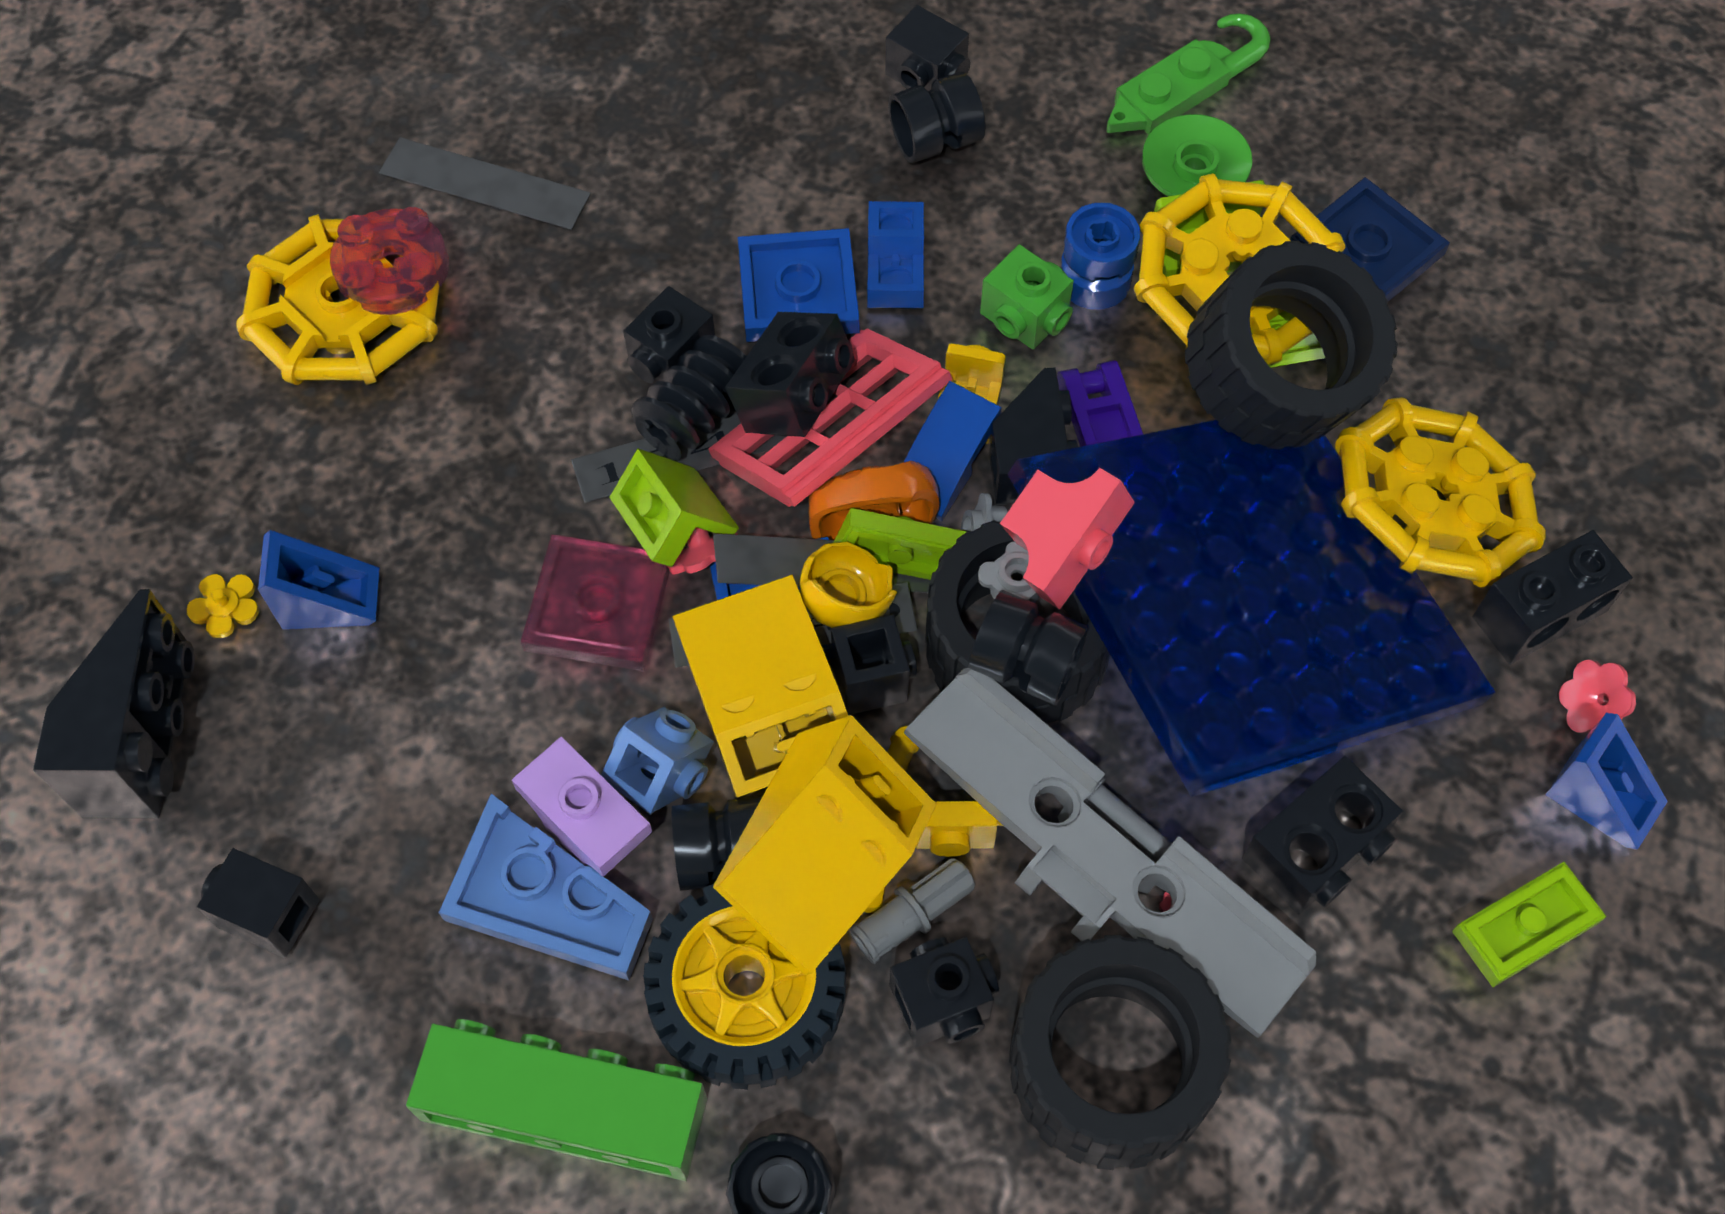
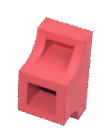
M1100 467L1092 476L1076 483L1060 482L1037 470L1000 522V525L1016 544L1028 551V566L1022 578L1039 597L1060 610L1088 569H1096L1105 560L1113 544V533L1135 502L1123 482Z

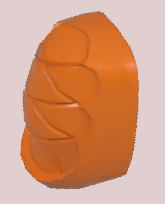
M915 461L903 462L893 466L862 467L861 469L852 470L830 478L809 495L811 536L813 539L828 537L829 540H835L850 508L894 517L903 516L918 522L932 524L939 510L938 485L929 469Z

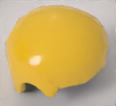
M848 541L824 544L808 556L803 565L799 581L800 594L807 610L817 622L831 628L883 617L897 594V591L893 590L892 584L893 568L890 565L880 564L868 550Z

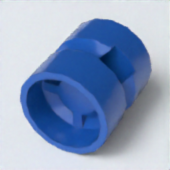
M1096 202L1085 205L1071 215L1066 225L1064 252L1060 268L1069 278L1074 280L1071 302L1077 306L1089 310H1104L1116 306L1127 296L1131 287L1134 262L1137 258L1140 243V226L1135 217L1123 207L1112 203Z

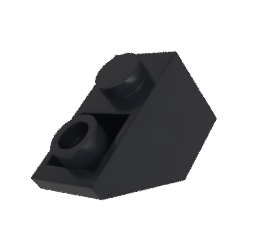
M1056 367L1044 368L992 422L989 458L996 504L1014 503L1037 470L1064 483H1069L1070 476L1079 475L1080 457L1078 443L1076 440H1067L1065 425L1071 424L1072 418L1070 394L1068 390H1059Z

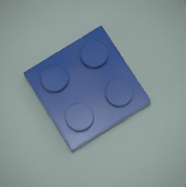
M849 228L738 237L746 342L758 341L777 312L838 314L845 334L860 333Z

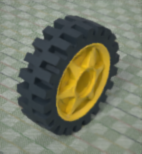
M714 884L703 888L704 896L695 900L690 895L679 903L680 911L675 916L669 913L660 924L661 934L659 937L653 936L648 948L649 960L644 965L643 976L648 1014L659 1039L670 1055L675 1057L683 1068L694 1074L701 1075L706 1082L720 1086L721 1082L727 1083L733 1089L748 1090V1085L760 1084L761 1088L776 1085V1079L784 1076L791 1079L802 1072V1066L810 1061L813 1064L823 1053V1048L827 1041L831 1042L838 1029L846 997V970L841 946L837 943L811 974L804 975L713 888ZM743 971L756 972L764 978V982L755 993L741 996L734 994L728 989L730 980L736 974Z

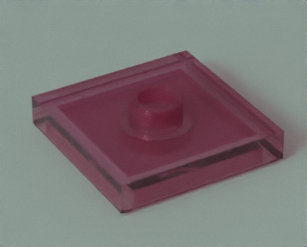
M551 535L521 638L524 652L645 671L670 573L668 566L651 561L644 549Z

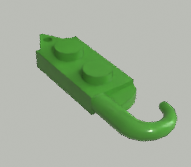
M1229 14L1217 21L1218 28L1223 29L1230 26L1243 28L1251 34L1252 40L1235 52H1232L1216 42L1198 41L1195 39L1117 88L1115 106L1107 122L1106 132L1117 133L1144 130L1149 135L1160 123L1184 114L1228 86L1231 78L1258 62L1267 53L1271 41L1267 27L1259 19L1247 14Z

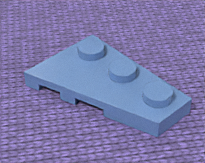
M493 794L490 795L439 911L442 919L446 922L625 980H630L653 920L650 910L611 881L602 877L589 865L585 866L556 845L554 839L539 828H533L511 812L509 806Z

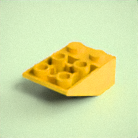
M793 575L672 616L735 797L738 798L769 786L799 732L848 716L840 690Z
M852 715L799 732L715 881L713 888L804 975L811 974L913 855L935 809L936 803Z

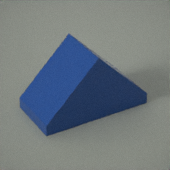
M269 530L263 537L258 591L282 629L369 626L376 622L380 567Z
M1606 713L1583 739L1545 794L1624 847L1638 850L1668 802L1619 715L1613 713Z

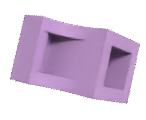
M562 737L557 739L512 779L515 789L539 816L545 830L572 857L585 866L589 865L602 877L652 833L650 823Z

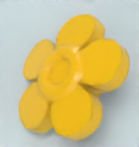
M218 574L205 577L199 584V590L204 598L191 600L186 609L190 620L195 624H206V631L214 638L230 636L235 628L233 619L238 624L248 625L259 614L257 603L250 599L255 592V585L249 577L243 574L235 575L228 584Z

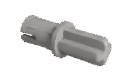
M949 859L906 890L902 886L895 889L896 897L859 924L853 925L849 929L851 931L850 934L865 957L872 964H876L880 961L881 957L920 930L925 934L931 930L929 922L971 893L975 888V881L961 861Z

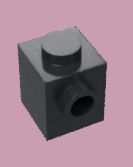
M916 5L886 36L885 74L900 82L906 89L921 85L927 91L931 90L933 80L958 72L968 74L971 63L968 58L969 33Z
M668 286L623 330L628 353V364L642 380L648 383L662 381L664 372L674 365L677 366L679 357L683 353L692 350L694 342L703 335H715L713 315Z
M893 614L831 628V662L848 715L907 702L909 678L917 677V666L909 640L901 641Z
M232 848L224 863L214 867L205 879L201 890V900L197 908L217 928L286 958L320 899L303 878Z

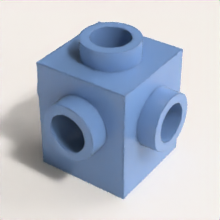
M662 707L643 717H633L623 725L615 737L613 749L601 776L614 789L651 814L680 797L684 799L690 798L699 789L708 773V767L704 765V762L714 741L697 730L695 723L686 715Z

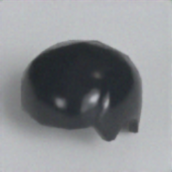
M771 1133L768 1136L759 1137L748 1143L731 1164L726 1196L732 1214H830L836 1188L832 1168L824 1154L816 1146L807 1140L789 1133Z

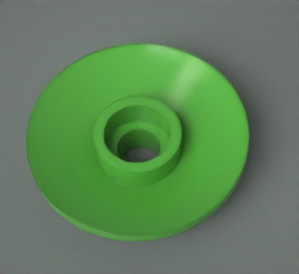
M1186 114L1167 119L1150 132L1144 143L1142 164L1150 182L1166 196L1184 194L1199 183L1201 176L1212 173L1218 179L1247 182L1252 169V152L1244 136L1227 122L1207 115Z

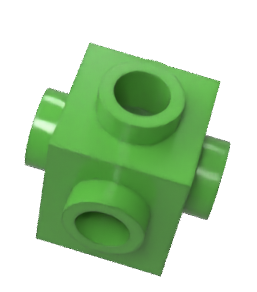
M1019 244L983 279L980 314L992 321L1003 335L1011 339H1018L1034 350L1049 334L1052 336L1058 335L1069 322L1073 313L1070 301L1074 280L1069 278L1058 265L1052 262H1045Z

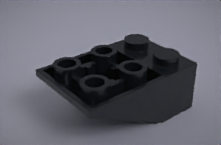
M140 589L46 708L33 771L82 818L159 819L163 796H168L173 787L174 769L170 755L174 737H178L183 730L184 707L181 695L184 679H189L192 676L195 655L191 642L186 640L175 625L172 616L165 611L150 589Z

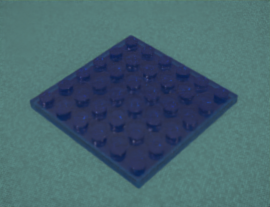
M1217 420L1017 459L1008 473L1011 482L1020 495L1037 470L1057 481L1076 483L1089 478L1100 467L1120 479L1133 498L1134 505L1112 535L1113 544L1107 557L1096 569H1088L1074 589V592L1191 797L1482 706L1496 693L1416 571L1410 574L1400 569L1401 561L1358 519L1346 517L1341 507V502L1345 498L1342 461L1325 435L1320 439L1315 438L1305 446L1297 448L1289 446L1282 449H1268L1264 445H1252L1242 441L1241 437L1232 432L1228 433L1219 426Z

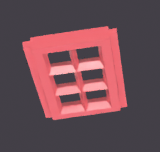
M868 328L860 330V333H856L849 339L855 361L841 382L872 358L881 363L849 388L839 384L833 393L837 397L826 405L805 437L787 436L759 459H755L750 454L774 435L745 433L742 424H739L708 448L711 457L717 460L723 468L786 506L790 507L792 505L795 507L946 386L949 381H952L950 371L942 368L940 362ZM897 372L908 375V377L876 402L867 398L868 395ZM857 406L865 410L831 438L821 434L853 407ZM809 442L819 446L786 474L783 475L775 470Z

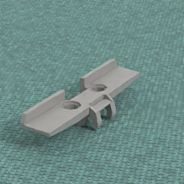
M970 668L963 669L905 729L904 734L986 811L1036 853L1017 878L1015 884L1031 896L1043 881L1076 909L1083 917L1072 929L1071 933L1079 940H1091L1104 923L1111 918L1134 939L1142 937L1153 940L1154 944L1169 949L1170 947L1183 955V959L1193 968L1197 967L1208 979L1207 983L1215 995L1218 994L1225 1009L1224 1012L1257 1038L1262 1035L1316 966V951L1180 836L1173 843L1166 839L1103 785L1106 778H1104L1105 773L994 679ZM1051 793L1062 804L1063 809L1057 817L1059 823L1048 822L1041 818L1035 808V798L1037 796ZM1156 885L1170 894L1171 907L1168 911L1164 912L1152 911L1140 901L1138 892L1148 894Z

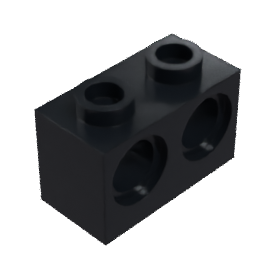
M777 312L725 387L745 433L799 437L807 435L855 361L852 345L845 335L838 314Z
M1591 530L1494 582L1472 617L1509 665L1606 613L1633 577L1598 534Z
M1344 756L1253 836L1242 859L1298 915L1315 900L1325 908L1352 882V879L1346 872L1354 864L1362 859L1368 866H1371L1396 842L1397 838L1390 830L1404 811L1353 762ZM1335 811H1348L1354 814L1360 820L1363 828L1353 829L1345 826L1340 822ZM1299 850L1311 855L1318 865V870H1305L1297 866L1290 856V851Z

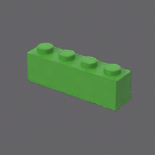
M458 1019L454 1028L432 1023L406 1103V1107L420 1121L687 1181L708 1100L703 1084L694 1081L695 1074L693 1072L669 1064H655L653 1072L627 1067L628 1059L626 1057L602 1049H589L586 1057L560 1052L562 1045L559 1042L534 1034H523L520 1043L496 1038V1030L494 1028L471 1020Z

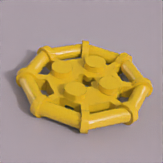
M1212 173L1201 176L1197 185L1159 211L1148 212L1140 223L1143 241L1139 281L1133 287L1137 300L1147 303L1185 343L1186 348L1188 347L1187 333L1190 324L1195 319L1174 297L1182 295L1198 311L1201 305L1230 276L1227 274L1230 262L1243 263L1249 256L1253 257L1260 249L1270 245H1282L1285 241H1291L1274 224L1279 215L1308 244L1312 242L1323 244L1328 249L1336 252H1343L1345 249V243L1341 234L1332 233L1291 192L1293 186L1283 181L1279 186L1222 180ZM1223 203L1264 207L1267 209L1262 217L1250 209H1238L1232 213H1227ZM1201 209H1205L1209 221L1190 234L1176 228V226ZM1165 248L1180 255L1181 267L1179 274L1172 276L1163 274ZM1252 306L1250 310L1252 337L1257 350L1268 365L1279 363L1282 360V354L1313 333L1297 317L1292 318L1275 330L1271 328L1269 321L1284 310L1270 306Z
M319 214L308 217V224L264 255H254L247 264L250 276L243 314L236 321L238 334L243 340L251 341L281 370L282 379L293 385H299L304 380L364 381L366 386L376 383V376L422 342H432L437 335L438 327L435 324L440 281L446 275L445 266L441 258L428 254L400 228L398 219L384 214L379 219H321ZM329 241L363 242H353L355 249H340L338 242ZM384 249H391L404 263L393 266L381 253ZM277 283L284 285V297L280 294L279 302L268 305L272 285ZM416 283L414 308L411 310L401 305V288ZM336 290H340L342 293L354 290L348 299L341 302H333L330 295ZM288 324L299 335V338L293 347L290 348L272 330ZM391 325L402 328L367 354L365 344ZM318 348H325L331 354L337 355L347 354L353 350L355 358L312 357Z
M1399 397L1388 399L1382 409L1356 427L1345 428L1339 433L1335 449L1339 456H1341L1345 498L1341 502V507L1346 517L1358 519L1401 561L1400 569L1410 574L1417 569L1468 579L1478 587L1492 586L1494 582L1500 580L1501 573L1527 553L1540 550L1544 544L1546 530L1538 522L1532 487L1536 473L1529 463H1520L1477 423L1479 418L1477 415L1469 411L1460 415L1412 405L1406 398ZM1416 430L1449 436L1450 439L1448 442L1421 437ZM1387 434L1390 435L1396 446L1388 453L1374 446L1376 441ZM1492 469L1495 473L1490 474L1488 471ZM1368 472L1374 475L1375 489L1369 487ZM1431 487L1439 490L1446 497V500H1441L1437 491ZM1509 494L1512 518L1501 513L1498 495ZM1395 514L1407 524L1405 529L1393 519ZM1488 535L1501 543L1492 550H1484L1478 538L1480 537L1481 539L1483 536Z

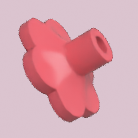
M696 527L687 541L688 547L681 551L672 567L668 566L673 575L685 571L686 573H695L716 562L713 536L710 537L708 531Z
M1584 660L1576 665L1573 679L1566 681L1559 691L1560 703L1568 709L1567 724L1571 730L1577 733H1589L1606 713L1618 714L1622 720V718L1634 711L1636 696L1627 687L1628 673L1623 666L1617 663L1601 665L1593 660Z

